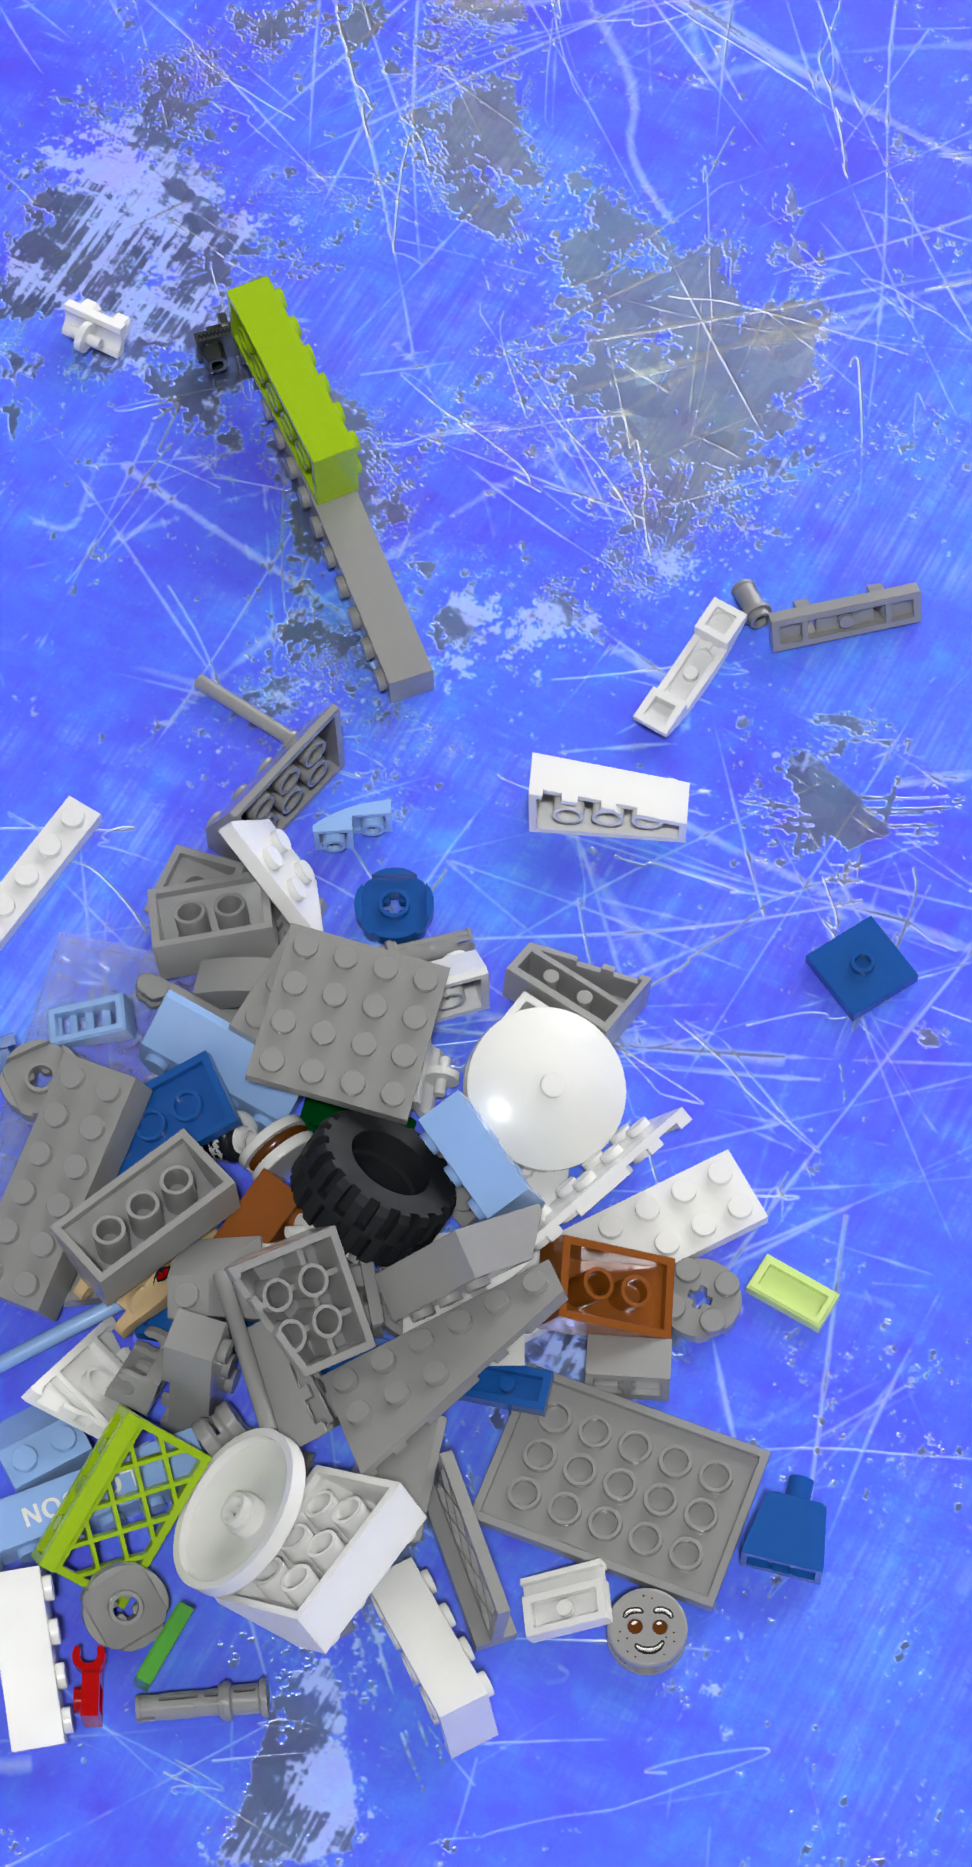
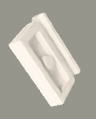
M598 1558L520 1579V1585L523 1587L524 1594L522 1606L526 1638L531 1643H537L613 1623L609 1582L606 1580L605 1575L607 1570L606 1563Z

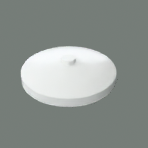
M534 1007L506 1016L491 1026L480 1037L465 1067L463 1094L471 1101L495 1133L499 1143L513 1163L516 1162L521 1169L533 1172H557L573 1168L585 1162L596 1151L602 1150L609 1143V1139L616 1133L624 1113L626 1081L621 1061L614 1047L595 1025L567 1010L553 1007Z
M255 1428L233 1438L212 1457L180 1512L175 1528L173 1541L174 1564L179 1577L185 1584L207 1596H225L240 1590L252 1582L275 1558L293 1528L305 1489L306 1471L304 1458L298 1445L293 1440L271 1428Z

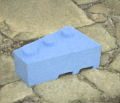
M459 1090L418 1119L425 1129V1132L420 1135L422 1140L434 1155L441 1152L448 1162V1165L443 1168L457 1188L462 1185L465 1186L472 1196L466 1202L480 1221L538 1203L539 1205L546 1203L539 1193L537 1194L533 1191L521 1174L523 1173L516 1162L513 1163L499 1143L495 1133L471 1101Z

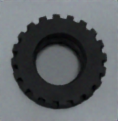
M354 1110L336 1112L320 1123L294 1161L290 1176L291 1192H294L293 1200L297 1209H302L303 1219L309 1226L313 1225L315 1228L335 1225L345 1255L350 1253L356 1256L358 1261L364 1263L373 1261L376 1263V1266L383 1267L391 1266L433 1242L453 1214V1209L456 1206L455 1185L443 1169L448 1165L444 1158H439L437 1154L434 1155L419 1137L420 1133L411 1127L408 1129L400 1123Z

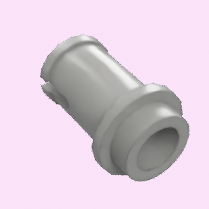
M743 579L737 582L732 587L731 593L735 596L742 611L747 614L745 624L750 625L754 629L764 627L768 624V613H772L771 606L762 600L753 580Z

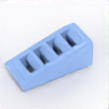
M123 992L47 1009L50 1044H56L60 1047L64 1045L69 1048L136 1039L134 1006L132 1001ZM113 1013H116L117 1023L115 1024ZM97 1015H102V1027L97 1025ZM85 1016L86 1030L81 1031L80 1017ZM69 1018L70 1034L64 1035L63 1019Z

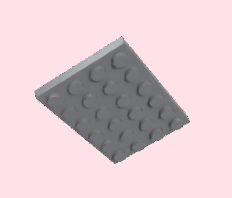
M533 1364L530 1365V1367L544 1369ZM553 1372L554 1381L545 1417L511 1411L473 1504L479 1525L578 1563L600 1558L606 1563L607 1570L605 1573L645 1588L664 1591L674 1599L712 1613L771 1452Z

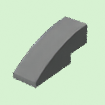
M222 957L201 960L192 994L219 1009L240 1007L271 958Z

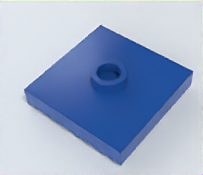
M869 916L807 954L805 960L852 1022L917 982L919 976L872 916Z

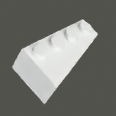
M532 752L528 793L529 832L686 843L690 782Z
M412 1557L392 1566L388 1574L380 1580L369 1597L396 1651L399 1649L403 1651L400 1653V1656L413 1685L421 1684L419 1691L427 1707L426 1710L434 1726L440 1723L445 1740L444 1745L451 1759L499 1735L489 1697L495 1695V1692L486 1673L483 1670L476 1673L471 1662L475 1660V1656L465 1636L457 1639L452 1628L456 1626V1622L449 1607L445 1602L439 1605L436 1602L433 1594L437 1593V1588L427 1569L419 1571Z

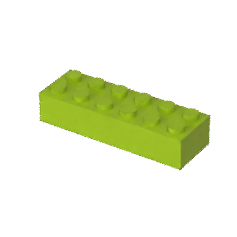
M268 276L227 290L232 337L317 505L359 490L358 474L362 473L363 470L357 452L361 451L358 437L354 430H347L344 424L346 417L340 402L332 401L329 395L331 394V388L325 373L318 374L315 368L317 364L310 344L303 345L300 339L302 332L294 315L288 316L285 310L288 307L283 291L280 287L275 289Z

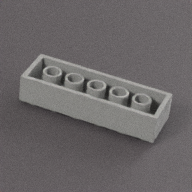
M67 1053L63 1054L0 1202V1301L56 1322L77 1271L49 1227L117 1177L153 1092L137 1078Z

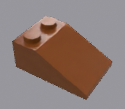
M562 1235L540 1249L539 1264L549 1259L568 1300L538 1328L578 1336L598 1334L671 1339L675 1258L569 1235Z

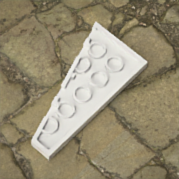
M680 1107L650 1120L644 1116L630 1127L628 1124H625L617 1129L616 1133L609 1139L611 1145L604 1152L601 1150L596 1151L582 1163L581 1166L585 1170L577 1178L572 1176L558 1186L555 1190L558 1197L550 1205L547 1203L540 1205L542 1215L534 1250L538 1251L549 1242L557 1239L564 1232L559 1226L561 1223L569 1222L578 1214L582 1217L633 1171V1168L629 1165L631 1162L637 1164L660 1149L664 1144L659 1137L675 1129H682L693 1119L684 1108ZM531 1260L490 1279V1285L470 1293V1295L474 1298L511 1279Z

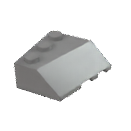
M539 1203L454 1230L375 1274V1280L393 1321L411 1317L412 1322L416 1323L436 1314L434 1306L439 1305L441 1309L463 1299V1292L467 1291V1294L478 1291L490 1285V1279L531 1260L542 1215Z
M335 1225L308 1229L244 1255L224 1269L301 1377H307L376 1347Z

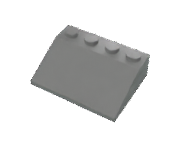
M331 704L308 720L299 731H292L286 737L281 750L273 758L268 757L260 765L257 775L248 784L241 785L235 791L229 805L222 812L217 811L211 816L205 829L209 849L221 857L242 862L218 832L221 827L231 821L270 819L277 829L285 831L344 768L345 760L340 710L337 705Z

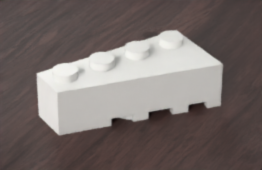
M39 1565L0 1572V1673L11 1751L13 1753L68 1744L67 1734L74 1733L71 1707H64L62 1689L68 1688L65 1664L64 1662L58 1663L56 1645L61 1644V1633L58 1618H52L50 1601L55 1600L52 1575L47 1574V1570Z

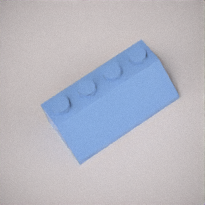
M169 989L141 1043L138 1059L143 1061L147 1069L161 1075L206 1050L211 1054L236 1110H242L251 1114L257 1123L259 1132L274 1121L284 1116L295 1114L304 1096L245 1080L255 1046L253 1043L230 1031V1023Z

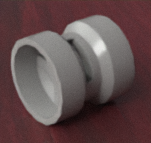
M227 1400L216 1406L214 1414L210 1417H201L191 1424L194 1434L211 1457L233 1438L249 1431L243 1419Z

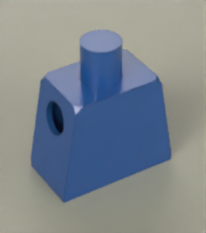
M790 1475L785 1494L767 1491L744 1542L740 1565L820 1585L824 1568L827 1505L810 1500L814 1486L812 1479L802 1475Z

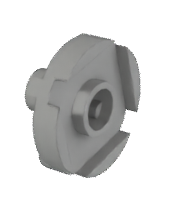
M39 1039L18 1046L7 1057V1064L3 1068V1073L1 1072L0 1074L1 1091L7 1105L15 1113L21 1115L25 1121L35 1122L63 1054L67 1053L76 1056L68 1047L64 1045L60 1047L56 1044H50L49 1040ZM42 1072L45 1077L52 1075L53 1078L45 1087L40 1088L39 1086L34 1087L31 1085L36 1081L35 1075Z
M687 1257L678 1261L674 1271L671 1332L681 1339L695 1343L710 1341V1338L729 1332L736 1324L741 1311L742 1295L738 1277L724 1265L710 1259ZM698 1292H704L707 1294L706 1298L712 1302L710 1305L702 1304L700 1309L693 1307V1300L689 1296Z
M134 1561L117 1562L103 1567L91 1577L80 1593V1613L86 1630L96 1642L111 1649L135 1651L149 1645L162 1631L167 1610L169 1611V1597L162 1581L150 1569ZM121 1596H124L126 1599L135 1598L136 1603L131 1606L133 1614L129 1617H125L122 1613L114 1614L113 1609L117 1606L116 1600Z

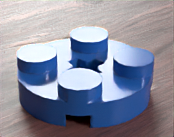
M398 867L381 869L372 874V879L368 880L364 886L362 883L357 889L354 900L356 920L363 930L366 939L371 942L384 944V941L391 940L396 941L397 944L423 939L434 916L432 890L427 883L425 885L422 880L418 879L417 874L411 870ZM394 899L399 900L400 906H405L399 913H390V911L385 910L383 907L390 906L391 900Z

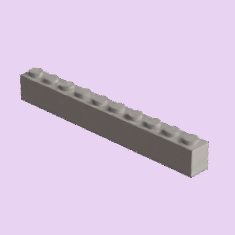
M261 399L260 404L266 421L273 420L276 427L272 429L278 450L285 449L288 456L284 458L289 477L291 480L297 478L300 487H297V494L303 509L309 508L312 516L309 517V522L313 535L316 539L322 538L325 546L321 547L325 564L328 569L334 567L337 577H334V582L340 599L347 598L350 607L347 608V614L353 630L359 628L363 638L359 639L366 661L372 659L376 669H373L372 673L379 692L386 691L390 703L434 690L432 666L358 492L355 491L317 505L265 400Z

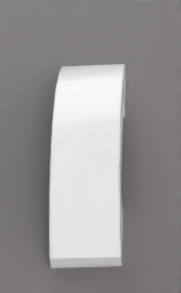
M714 597L694 626V635L657 688L652 687L633 715V720L664 737L669 736L688 715L717 674L747 620V614Z

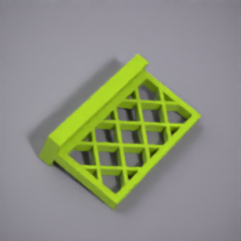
M119 1404L31 1554L32 1558L39 1566L52 1573L56 1572L82 1587H85L90 1580L87 1576L93 1575L103 1567L113 1563L138 1561L137 1563L141 1566L148 1568L212 1457ZM142 1429L156 1436L159 1452L137 1459L133 1444ZM164 1441L175 1446V1448L166 1450ZM187 1453L197 1459L188 1475L173 1479L168 1460L169 1457ZM129 1454L130 1461L123 1463L126 1456ZM162 1460L166 1481L144 1488L139 1466ZM132 1469L137 1490L114 1497L111 1482L116 1473ZM182 1485L179 1492L176 1493L175 1487ZM169 1489L172 1504L168 1511L151 1517L146 1496ZM105 1492H107L108 1499L101 1501ZM140 1498L144 1519L122 1526L117 1504ZM110 1507L115 1528L92 1535L89 1524L94 1511ZM160 1523L156 1531H154L153 1525ZM147 1527L150 1539L147 1547L143 1551L129 1555L124 1534ZM84 1530L86 1537L78 1539ZM117 1536L122 1557L99 1564L94 1543ZM88 1545L93 1563L92 1567L74 1571L63 1565L71 1550ZM121 1596L116 1600L117 1606L125 1609L130 1599Z

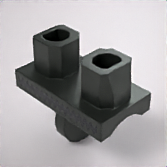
M225 312L217 313L219 324L206 327V331L194 333L199 364L205 363L211 374L222 372L228 368L227 357L240 355L242 364H246L232 337L230 321L228 322Z

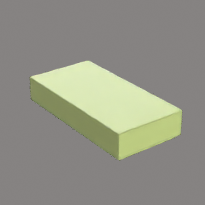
M769 1254L765 1256L746 1287V1293L817 1333L821 1330L840 1297V1294Z

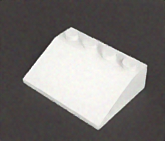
M316 1465L305 1479L304 1495L298 1516L288 1538L275 1558L260 1575L245 1587L234 1593L214 1598L224 1607L297 1647L326 1654L331 1646L338 1641L340 1634L354 1615L364 1606L366 1599L380 1580L388 1574L391 1565L406 1545L414 1539L417 1530L426 1520L427 1516L401 1482Z

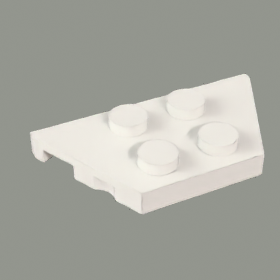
M270 819L231 821L221 827L218 832L290 925L295 923L323 931L318 887L311 866L305 860H300L293 851L290 840L285 832L277 829Z
M111 1316L103 1320L32 1385L21 1398L44 1412L99 1439L120 1404L104 1396L105 1392L131 1352L129 1347L120 1348L112 1332L116 1324L115 1319Z

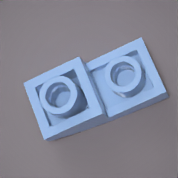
M391 799L348 807L313 825L315 851L324 850L336 853L344 849L354 848V834L378 836L384 832H393Z

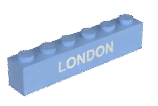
M192 1428L173 1434L202 1451L198 1438ZM157 1440L134 1449L137 1459L159 1452ZM164 1441L166 1450L175 1448V1446ZM187 1453L169 1457L168 1460L173 1479L188 1475L197 1459ZM129 1454L126 1456L123 1463L130 1461ZM162 1460L139 1466L144 1488L166 1481ZM81 1469L0 1499V1572L3 1570L4 1565L18 1560L20 1562H30L34 1560L31 1556L34 1548ZM132 1469L116 1473L111 1482L114 1497L137 1490ZM182 1485L175 1487L176 1493L179 1492ZM169 1489L146 1496L150 1515L161 1512L166 1508V1504L172 1502ZM105 1492L101 1501L108 1499L107 1492ZM140 1498L117 1504L121 1525H124L126 1519L141 1513L144 1516ZM110 1507L94 1511L89 1520L91 1532L99 1529L107 1531L115 1528ZM83 1530V1532L81 1533V1535H80V1537H79L78 1539H81V1538H84V1537H85V1531H84V1530Z

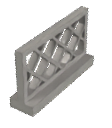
M449 1450L440 1453L426 1516L474 1651L477 1652L515 1640L517 1631L510 1615L509 1604L453 1451Z

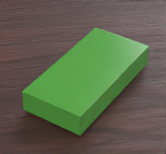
M183 1602L177 1603L133 1680L134 1686L146 1693L148 1692L194 1611L192 1607Z

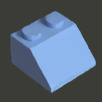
M31 1406L0 1422V1464L15 1493L81 1469L93 1449L83 1431L35 1406Z

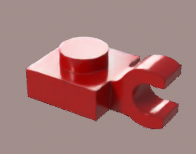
M98 1645L96 1659L91 1663H86L82 1661L81 1647L75 1646L72 1651V1660L77 1671L82 1674L81 1687H74V1713H80L85 1727H103V1670L107 1663L106 1652L103 1645Z

